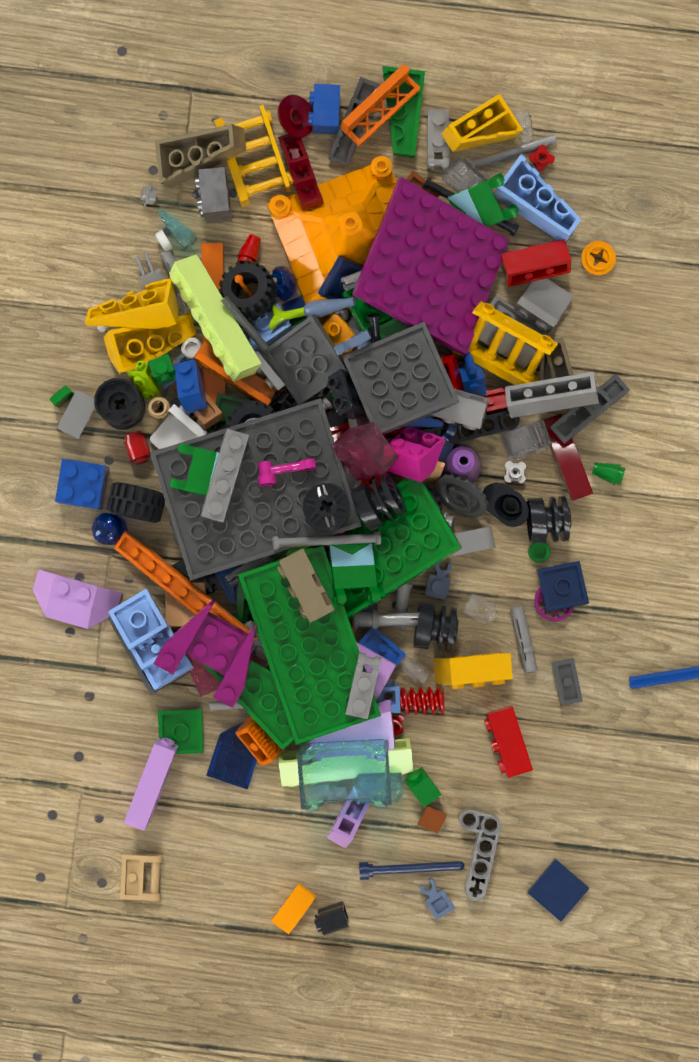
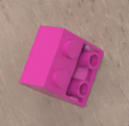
M406 427L382 448L384 470L421 483L434 471L444 446L445 438L416 429L415 427Z

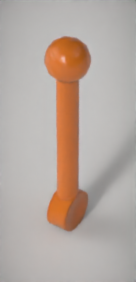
M236 275L235 282L240 284L247 297L250 298L252 295L244 284L243 277Z

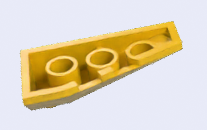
M170 278L151 282L145 285V290L134 294L132 290L126 293L127 296L119 301L111 299L88 309L85 323L87 326L148 329L171 327L177 324L179 313L174 283Z
M191 314L178 316L177 324L168 328L124 327L108 331L103 339L109 359L119 374L127 371H134L138 361L147 362L163 356L188 340V338L195 336L196 330Z

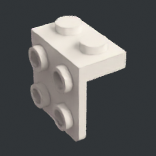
M174 404L168 410L171 414L152 434L150 441L158 449H162L208 433L199 420L194 422L189 417L191 413L186 414L182 405L178 408Z

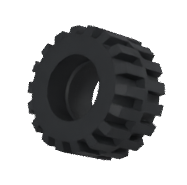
M245 260L244 264L237 262L234 268L230 266L228 268L229 272H224L222 275L224 280L219 282L221 287L219 293L222 298L228 296L247 320L251 318L252 321H255L257 316L265 317L264 313L266 311L270 313L272 311L271 305H275L277 302L274 297H278L277 285L270 273L263 265H259L255 261L251 264L249 260ZM236 275L243 277L245 285L250 283L258 284V289L253 296L247 299L239 298L242 287L239 283L235 282Z
M116 482L112 483L106 509L113 514L157 523L161 521L165 498L162 492Z

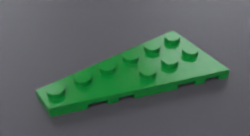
M251 660L247 683L237 702L283 750L294 740L271 670ZM203 664L221 683L224 675Z

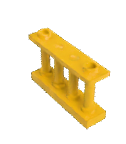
M264 105L259 106L261 116L233 124L244 130L264 124L268 136L246 142L245 152L271 144L275 155L244 166L242 164L237 165L235 157L227 160L242 207L250 205L248 198L252 197V194L281 185L285 186L288 193L291 192L290 185L293 184L290 171L285 172L270 126L273 123L270 110L265 111ZM222 118L214 120L216 127L225 126ZM278 165L280 177L251 186L248 184L244 185L242 178L246 177L245 174Z
M481 301L472 312L479 316L474 327V337L468 350L472 354L474 362L513 385L539 381L540 378L534 373L544 353L550 356L558 343L554 342L551 337L542 335L496 310L491 304ZM487 321L498 327L488 349L477 342ZM506 332L517 337L508 359L496 353ZM525 342L537 348L527 370L517 366L515 363Z

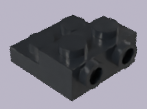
M339 369L330 375L327 386L333 394V406L339 416L352 420L359 416L368 418L349 372Z

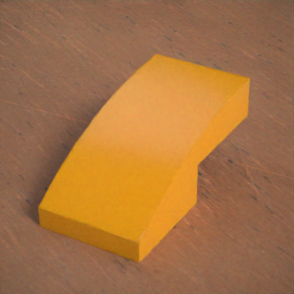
M298 883L287 897L285 903L274 915L271 922L289 934L312 904L316 895Z

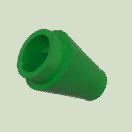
M595 462L592 475L613 485H621L626 468L621 467V464Z

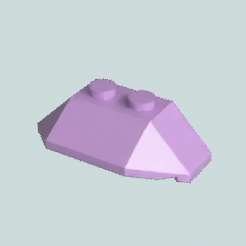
M38 569L33 586V592L45 617L86 629L110 617L108 611L120 604L123 594L122 592Z

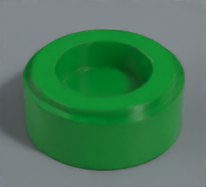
M547 543L531 544L528 548V556L536 563L544 562L550 556V547Z

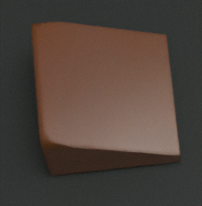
M427 805L423 810L418 825L438 833L446 819L447 813Z

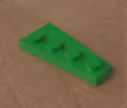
M383 66L384 81L398 68ZM410 69L408 76L420 87V91L389 119L393 156L415 158L425 71ZM405 81L399 86V93L408 94L413 90ZM386 98L387 108H393L396 105V98Z

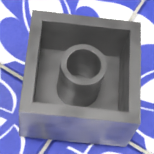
M225 167L198 170L199 177H195L198 195L201 196L200 199H197L200 216L205 218L207 224L232 221L229 184Z

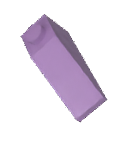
M365 777L355 782L327 839L345 849L353 840L378 789V784Z

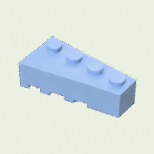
M521 154L504 177V184L497 187L494 193L496 199L507 207L515 204L518 207V214L557 241L565 239V242H567L581 221L580 217L563 199H560L554 193V189L543 181L539 176V172L534 167L532 168Z

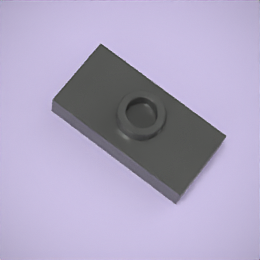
M574 658L551 662L560 705L583 702Z

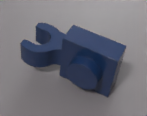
M448 423L440 437L445 438V443L438 461L443 463L454 446L449 441L457 431V428Z

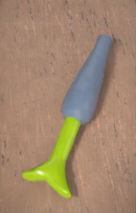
M351 297L346 299L314 300L306 303L302 308L281 311L275 305H272L274 316L270 321L269 330L272 331L281 322L303 316L310 317L314 314L319 318L344 308L355 306L356 299Z

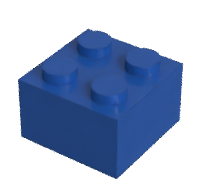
M62 459L55 502L102 510L109 467Z

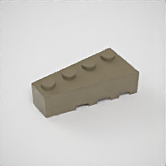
M230 124L155 140L159 184L173 188L199 175L198 170L213 168L245 152L244 129Z

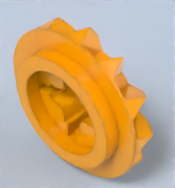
M593 241L583 249L581 261L583 268L589 274L600 276L607 274L614 267L616 255L614 249L608 243ZM603 251L601 259L604 261L594 266L595 258L592 256H597Z

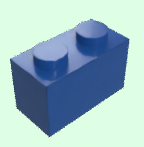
M314 84V92L310 91L309 105H313V112H309L308 125L313 126L312 133L337 135L339 129L340 85Z
M196 359L174 364L178 399L186 414L206 409L207 400L204 376Z

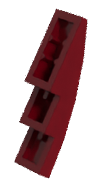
M289 134L278 137L303 211L323 205V198L302 139L292 137Z
M558 414L541 420V424L554 461L557 463L562 480L565 481L570 499L574 501L593 494L573 439L571 438L564 444L550 428L562 417V414Z

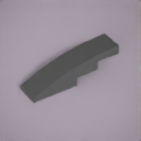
M360 77L342 121L371 95L380 84ZM341 125L328 159L348 167L357 145L341 130ZM356 126L352 132L360 139L365 127Z
M617 374L613 375L597 388L598 404L572 408L550 427L551 430L565 444L615 404L630 389Z

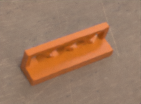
M405 64L399 67L342 121L341 130L358 147L368 140L420 91V87L408 76L410 69ZM404 81L413 89L408 94L399 93V86ZM386 98H396V105L393 108H384V100ZM371 112H381V120L378 122H368V115ZM356 126L366 127V134L360 139L352 132Z
M204 341L193 357L199 365L253 401L263 402L268 406L271 398L277 391V389L272 390L263 379L255 374L233 382L230 376L226 374L219 357L214 354L212 345Z

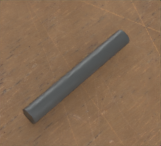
M225 296L221 300L222 304L261 351H265L269 345L231 299Z

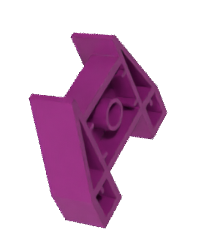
M212 599L165 642L153 664L173 675L185 654L224 675L213 698L233 708L247 683L258 625L254 624L251 631L247 633L209 612L215 603V600Z

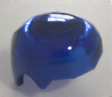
M276 266L273 268L271 276L277 279L276 290L278 297L282 301H286L294 296L298 290L297 277L288 267Z
M110 512L101 513L97 516L91 527L94 539L104 545H116L124 531H128L126 521L120 515Z

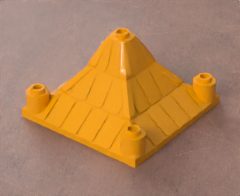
M377 156L373 159L371 165L318 184L324 202L323 205L303 211L297 193L287 197L276 195L270 200V203H267L305 304L314 300L327 299L321 297L318 291L339 255L364 265L396 185V179L392 171V162L386 156ZM349 307L344 308L346 311H350ZM336 312L317 319L319 322L330 319Z

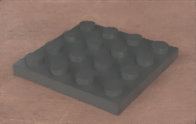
M425 322L342 356L376 438L459 403L457 394Z

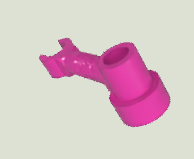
M306 459L272 466L271 461L258 463L260 475L258 476V484L260 487L277 484L276 474L315 470V459Z

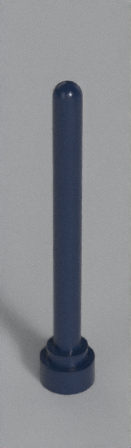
M462 861L373 866V864H368V862H359L360 880H369V877L381 874L462 870L465 864Z

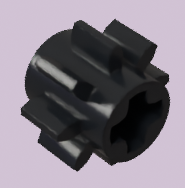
M285 391L271 398L274 402L271 408L275 413L297 406V402L292 394L285 393Z

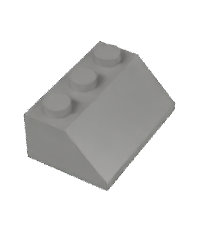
M495 296L490 303L503 314L542 335H548L549 332L547 330H541L535 325V322L520 316L517 310L514 309L515 307L500 297ZM487 321L478 340L490 346L498 327ZM506 332L497 353L508 358L517 337ZM525 342L515 362L516 365L525 369L537 348Z

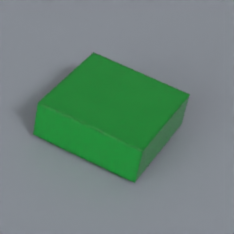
M64 386L50 397L49 400L59 408L74 395V392L68 386Z

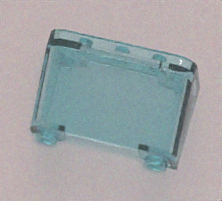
M368 739L314 742L300 745L297 764L301 809L314 812L320 810V807L325 802L369 800L370 804H373L376 808L392 805L388 740Z

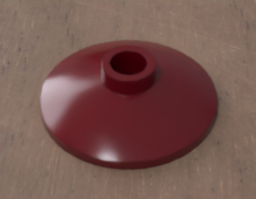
M298 95L284 97L278 105L277 114L280 125L285 132L292 137L303 138L313 130V126L308 125L309 112H313L309 103Z

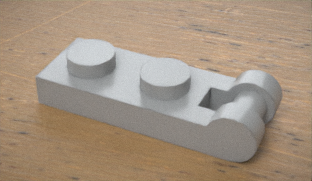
M428 109L427 170H434V168L449 170V146L441 135L449 125V110ZM434 154H442V159H434Z
M359 652L346 715L368 719L382 657L375 656L372 658L366 656L365 653ZM363 666H371V673L363 671Z

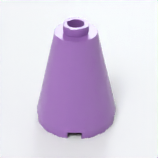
M454 444L444 461L445 466L441 477L445 474L449 476L454 474L456 477L460 475L463 479H469V482L473 483L479 477L482 468L479 454L469 445ZM459 460H464L466 465H462Z

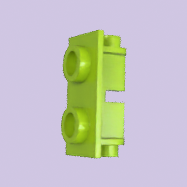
M138 361L134 371H127V374L145 399L152 400L156 397H163L160 393L161 385L158 386L147 362Z

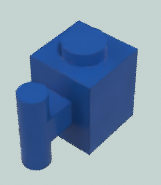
M468 352L466 355H463L465 365L459 366L462 389L464 392L478 396L487 395L485 377L481 366L474 362L472 354Z

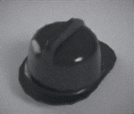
M498 482L491 483L484 488L482 493L486 495V500L488 501L487 511L500 522L509 527L521 526L526 522L529 516V508L522 494L514 491L504 483Z

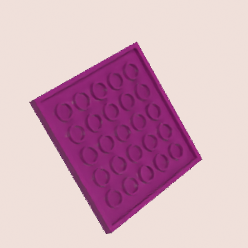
M400 177L396 182L352 295L410 327L425 322L432 339L461 355H466L474 337V327L479 316L472 312L481 301L483 303L487 302L502 261L501 254L505 253L509 239L405 178Z

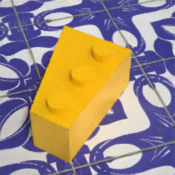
M498 94L449 124L441 135L452 152L515 139L523 129L501 94Z
M511 653L433 658L435 684L451 685L452 689L465 688V684L472 683V687L485 686V682L492 681V685L505 684V680L513 679Z

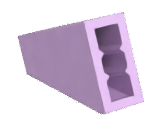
M391 700L377 703L381 716L310 740V747H314L315 755L394 750L395 738Z
M158 738L154 743L124 820L125 824L145 831L152 820L179 747L174 744L173 740Z

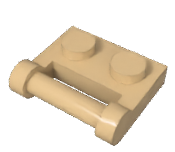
M123 853L120 899L161 900L159 876L163 855ZM145 863H151L150 892H144Z

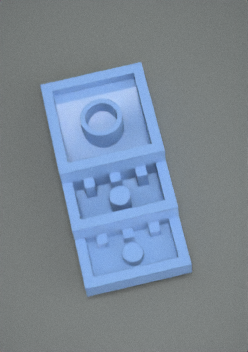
M147 589L108 611L128 649L133 653L154 690L157 691L194 668L187 654H185L173 675L153 664L163 645L174 632Z

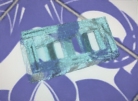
M159 209L160 219L181 246L188 251L197 240L195 233L163 209Z

